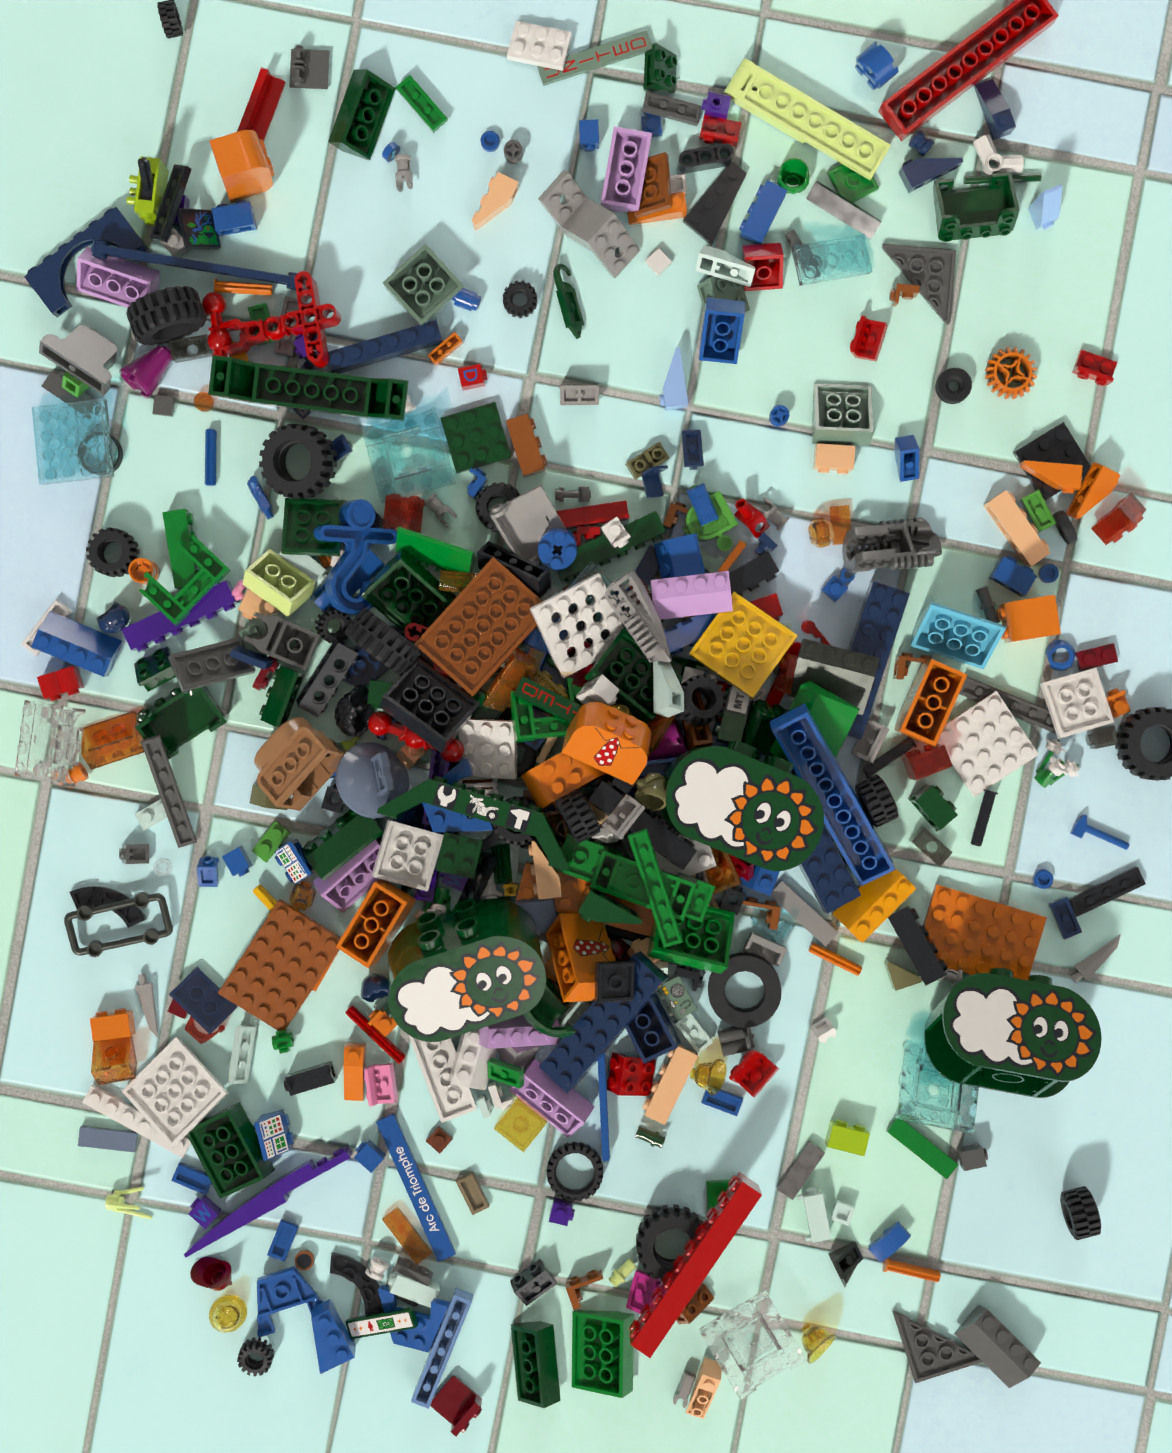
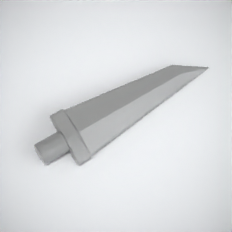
M1121 935L1076 964L1074 968L1077 972L1071 979L1075 983L1082 977L1088 981L1117 949Z
M140 974L138 975L139 984L135 985V990L137 991L149 1029L159 1039L153 983H147L146 975Z

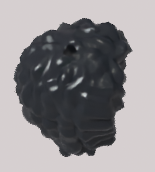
M356 685L339 700L335 708L334 718L336 725L347 736L360 737L368 730V719L374 713L372 711L374 708H372V704H368L369 690L366 686Z

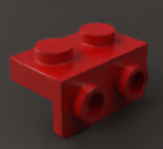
M861 316L860 321L856 324L855 337L850 343V352L853 356L877 362L888 324L886 322L869 320L866 316Z

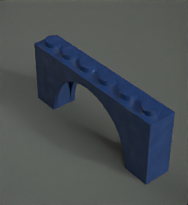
M117 207L108 209L103 217L92 221L86 230L75 234L73 240L62 244L57 252L46 256L40 265L30 268L24 276L50 312L57 318L72 307L65 291L66 269L72 258L79 251L87 246H92L93 240L108 242L109 245L118 248L142 252L149 249Z

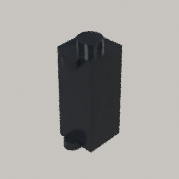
M329 1061L286 1075L283 1083L286 1092L289 1091L290 1096L335 1083L337 1077L333 1063Z

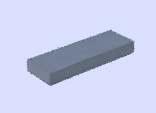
M81 1126L79 1129L78 1146L134 1153L137 1150L138 1133L134 1131Z

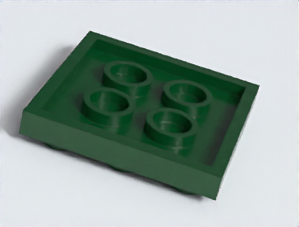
M496 402L440 418L456 474L469 471L470 468L476 469L512 458Z
M285 498L281 553L287 555L340 557L341 542L319 541L314 536V530L320 525L342 526L339 519V511L344 504L343 500Z

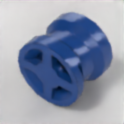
M782 405L775 406L769 414L771 424L776 427L785 425L790 416L789 410Z

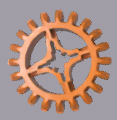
M1006 347L1005 351L1000 349L998 355L994 353L991 356L993 360L987 361L990 367L985 368V371L990 373L985 375V379H990L987 386L993 385L994 387L991 392L999 391L997 397L1002 396L1004 393V399H1008L1010 395L1012 399H1016L1017 395L1023 397L1024 392L1028 393L1030 387L1035 385L1032 380L1037 378V375L1033 374V372L1037 371V367L1031 366L1035 363V360H1028L1031 354L1024 356L1025 350L1022 349L1018 353L1017 347H1014L1012 352L1009 347ZM1004 359L1014 360V362L1011 365H1002L999 363ZM1020 364L1024 369L1025 376L1019 369ZM1013 368V370H1012V371H1013V372H1012V375H1013V376H1012L1011 378H1009V374H1010L1009 370H1011V369ZM997 373L1002 376V382L998 379ZM1011 381L1022 383L1021 386L1016 388L1007 387Z

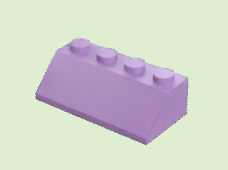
M614 126L601 206L618 213L639 211L652 133Z
M88 246L77 257V291L128 308L139 297L159 289L160 271L118 257L107 256V259L92 257L91 247Z
M729 571L650 580L653 605L660 620L733 611Z
M376 838L325 881H322L319 876L313 881L319 894L342 913L363 896L375 881L379 880V878L372 877L371 875L381 840Z
M523 1015L479 1029V1045L487 1049L556 1045L559 1043V1037L547 1036L536 1030ZM558 1018L554 1020L552 1027H560Z
M534 1059L524 1070V1086L520 1089L511 1086L509 1091L566 1137H570L586 1122L595 1106L574 1089L566 1093L539 1067L542 1063Z

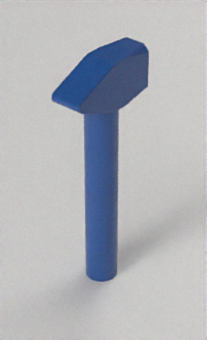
M1082 815L1074 823L1070 834L1082 838L1084 833L1087 832L1125 850L1130 845V843L1088 825L1087 815Z

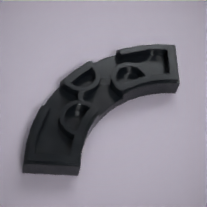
M101 886L83 887L69 892L77 909L84 904L99 906L130 899L119 891ZM136 906L112 910L125 922L128 928L147 920L142 910Z
M332 1252L330 1274L342 1276L357 1286L363 1298L365 1315L384 1312L378 1292L379 1283L365 1273L367 1268L354 1258Z

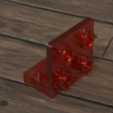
M396 493L386 495L382 528L398 530V527L421 533L425 500L418 496L401 497L400 494Z

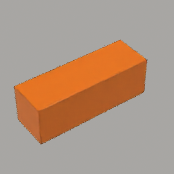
M454 332L427 356L437 366L460 347L463 341Z

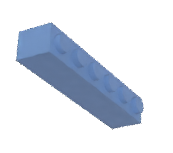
M457 1287L455 1288L450 1300V1306L446 1311L445 1318L440 1325L439 1332L414 1389L411 1399L412 1403L429 1409L471 1306L472 1293Z

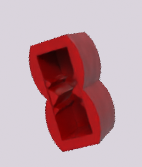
M78 666L67 667L37 677L43 698L50 699V702L62 699L61 695L68 693V696L80 693L79 689L84 688Z

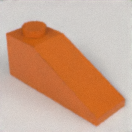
M685 192L671 194L672 208L639 218L634 216V211L627 212L629 225L685 218L687 214Z
M1025 460L1020 463V468L1051 487L1062 490V493L1073 494L1074 491L1081 489L1083 465Z
M1093 462L1081 484V489L1077 491L1066 514L1075 519L1081 518L1113 491L1121 475Z
M347 1042L344 1046V1100L364 1101V1069L367 1043Z

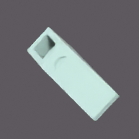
M657 661L653 662L654 713L665 717H671L684 711V691L671 663Z

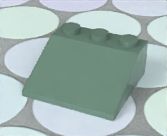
M426 244L383 282L386 290L421 326L464 288V285Z
M814 383L812 444L870 446L874 433L871 386Z

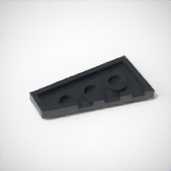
M733 161L682 221L710 246L713 245L747 175Z

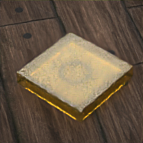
M517 1098L495 1125L494 1130L524 1153L547 1124V1121Z

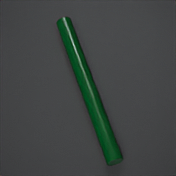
M1041 173L1012 174L1013 182L1041 181L1042 178ZM991 175L964 176L963 184L990 183ZM1001 178L996 180L995 182H1002L1005 179Z

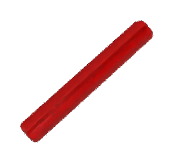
M350 1006L346 1010L345 1014L393 1060L400 1064L405 1059V1054L387 1037H384L373 1025L370 1026L368 1024L369 1020L354 1006Z

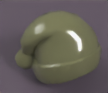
M652 772L646 774L643 779L636 780L635 785L638 789L634 797L637 802L653 811L666 807L668 780L663 775Z

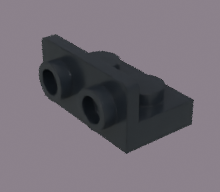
M539 1259L510 1280L515 1295L528 1306L554 1287L557 1281L545 1268L543 1261Z

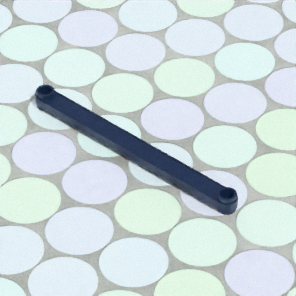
M93 240L91 246V256L95 258L107 259V256L283 284L287 285V289L296 290L295 276L298 273L288 272V275L142 252L109 246L108 242Z

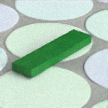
M899 1116L895 1118L886 1130L945 1179H948L959 1165Z

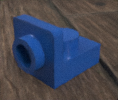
M470 468V474L477 479L476 481L473 479L467 487L469 490L467 494L475 500L488 480L485 478L486 473L482 470Z
M205 856L199 859L197 865L198 887H218V857Z

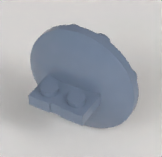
M364 742L347 750L339 760L336 769V786L340 797L352 811L367 818H383L386 816L378 814V808L409 791V776L406 767L396 757V753L392 749L380 743Z

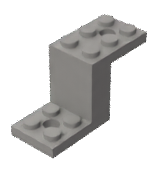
M563 170L538 198L568 238L592 251L613 278H616L639 253L640 248L617 216L610 210L588 199L567 171ZM565 194V199L560 203L561 196ZM619 247V251L615 255V250Z

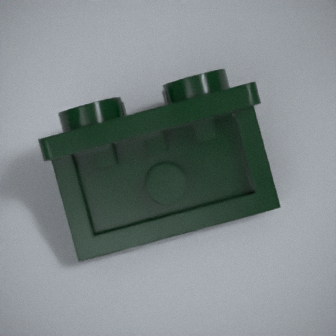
M657 43L652 44L651 51L645 52L643 90L653 92L664 89L669 93H675L677 84V55Z
M168 646L157 649L153 654L140 658L134 663L137 683L139 686L143 685L148 692L176 677L168 658L171 655Z

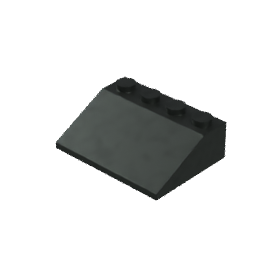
M803 638L787 696L795 698L801 684L811 681L859 708L858 714L863 715L880 658Z

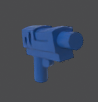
M252 476L248 480L247 486L256 500L261 513H264L268 520L274 517L271 511L272 506L257 477Z

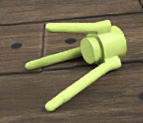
M144 1187L122 1191L114 1190L113 1194L107 1195L105 1201L106 1210L152 1219L151 1215L132 1211L133 1209L140 1210V1206L124 1204L125 1199L121 1197L124 1194L142 1191Z

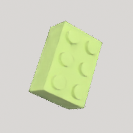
M268 549L245 570L243 585L289 617L312 596L315 581L277 553Z

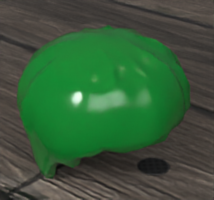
M797 158L786 160L781 165L777 174L778 186L788 190L787 194H796L804 191L810 181L807 164Z

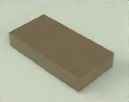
M473 1171L456 1179V1183L472 1215L490 1207Z

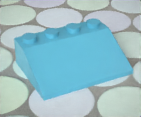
M931 602L919 617L912 631L911 646L984 670L1006 626Z

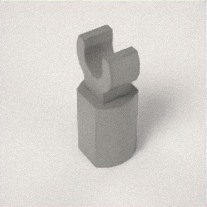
M684 1371L678 1387L679 1392L673 1397V1404L676 1405L678 1399H683V1408L687 1406V1396L690 1395L696 1379L694 1373Z

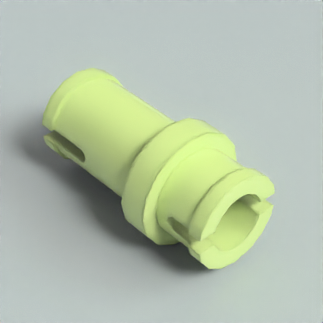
M628 1258L618 1270L615 1269L613 1271V1275L608 1279L617 1288L620 1283L626 1281L625 1278L637 1266Z

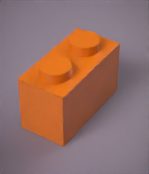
M126 1008L114 1010L115 1013L109 1014L107 1011L96 1012V1015L90 1018L92 1040L100 1041L134 1035L136 1031L133 1010L126 1011Z

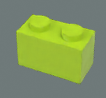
M836 1119V1122L830 1120L825 1144L829 1148L865 1157L870 1133L866 1130L865 1126L859 1124L850 1126L843 1120Z

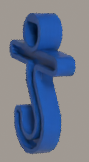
M363 499L350 500L342 505L339 511V519L343 526L320 525L314 530V536L319 541L345 543L343 555L327 575L325 589L331 605L338 611L347 614H358L363 608L370 610L374 607L361 596L362 592L373 580L364 581L361 584L359 594L355 598L349 596L346 591L347 581L364 560L371 545L395 544L397 540V531L393 529L370 528L375 520V510L372 504Z

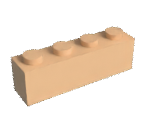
M1005 490L983 506L1023 564L1031 567L1050 554L1049 546L1045 540L1039 538L1037 528L1028 522L1026 512L1022 508L1019 509L1015 503L1016 498L1014 495Z
M679 1044L678 1048L668 1052L667 1057L669 1059L666 1064H662L659 1070L661 1076L658 1081H654L651 1087L652 1095L650 1099H645L642 1106L645 1116L663 1125L666 1124L698 1058L696 1051Z

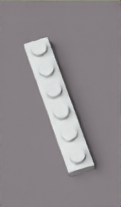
M94 1084L90 1087L82 1102L181 1158L185 1156L191 1145L190 1140L185 1136L175 1147L171 1148L137 1108Z

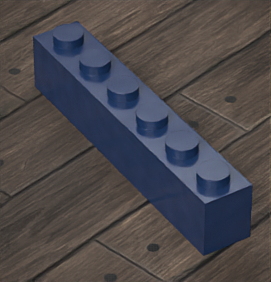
M437 320L424 323L422 326L417 325L328 351V364L332 373L341 374L440 345L443 339Z

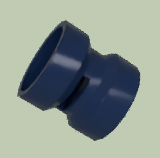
M919 130L908 146L912 149L917 148L918 154L923 158L935 141L931 138H925V133Z

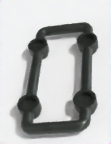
M139 892L134 898L95 907L84 904L77 911L69 912L64 917L71 950L78 956L88 954L91 957H98L105 950L141 942L153 945L160 938L168 937L173 932L167 902L160 893L148 894L146 892ZM158 901L165 930L158 931L155 928H150L143 935L106 943L95 940L87 947L79 948L72 919L79 918L80 920L87 921L94 914L130 906L145 908L150 902Z

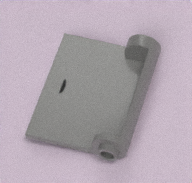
M542 485L504 504L499 503L491 508L490 516L510 551L540 565L541 561L538 555V545L542 535L552 528L566 529ZM554 545V551L560 552L562 546Z

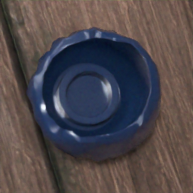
M115 601L111 608L98 616L96 620L100 630L108 634H114L125 628L129 623L130 614L125 606Z
M372 974L363 979L361 985L362 999L374 1002L377 998L388 996L387 977L380 974Z

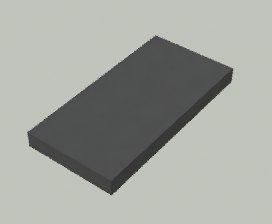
M238 637L169 655L168 658L181 691L185 692L255 673L256 670L253 665L230 656L231 649L237 646L246 648L243 639Z

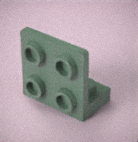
M710 277L697 285L704 310L706 297L745 301V312L750 310L744 287L741 284L718 277Z

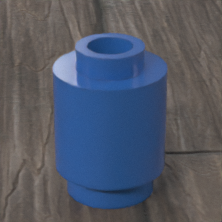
M463 288L452 300L455 301V306L468 311H477L481 296H478L476 292Z

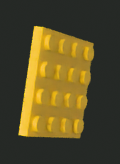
M733 592L731 595L733 611L718 613L692 648L689 655L753 699L798 635L736 592Z

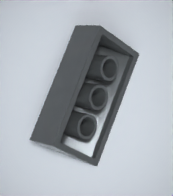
M977 1305L954 1333L1008 1388L1028 1379L1041 1364L987 1308L981 1305Z

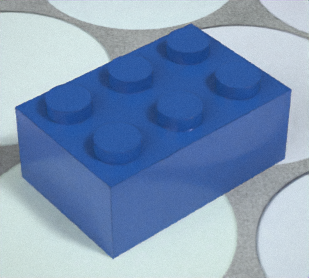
M706 297L699 346V360L737 364L745 316V301Z

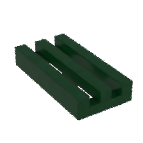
M510 844L492 846V854L497 858V864L493 871L494 884L512 882Z

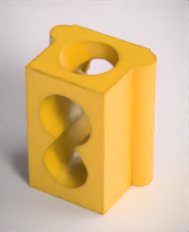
M505 883L503 885L505 889L504 896H516L519 884Z

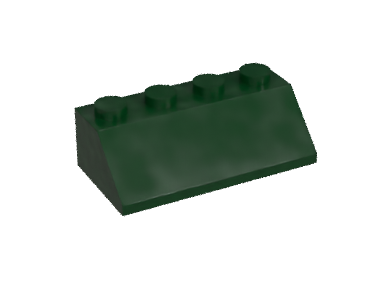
M368 69L353 70L328 143L343 152L370 160L396 88Z
M349 809L343 816L338 817L332 825L323 829L316 838L308 841L302 848L306 860L321 880L325 881L384 832L377 818H367Z
M542 1321L511 1324L518 1401L541 1408H546L561 1401L554 1325Z

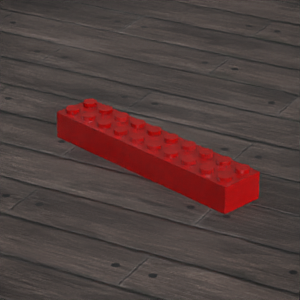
M1015 0L884 101L878 112L902 142L1051 27L1058 18V13L1048 0Z
M741 1172L731 1177L727 1190L720 1193L716 1206L709 1209L705 1222L703 1224L700 1223L696 1228L695 1237L687 1241L684 1246V1253L676 1257L673 1262V1269L665 1273L660 1288L656 1287L654 1289L649 1304H644L638 1320L634 1319L629 1327L630 1345L647 1357L651 1358L761 1198L762 1193L759 1185Z

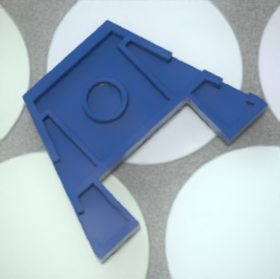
M468 758L463 759L443 776L448 779L447 783L453 784V782L474 775ZM422 803L433 832L491 831L495 829L493 823L476 818L469 819V816Z
M295 1266L257 1279L258 1337L275 1333L276 1328L270 1314L307 1303L312 1316L313 1307L323 1302Z
M381 1285L378 1288L384 1312L403 1309L397 1307V1295L390 1293L389 1286ZM434 1298L431 1301V1315L414 1311L418 1326L414 1329L391 1332L393 1344L428 1353L434 1344L450 1302Z

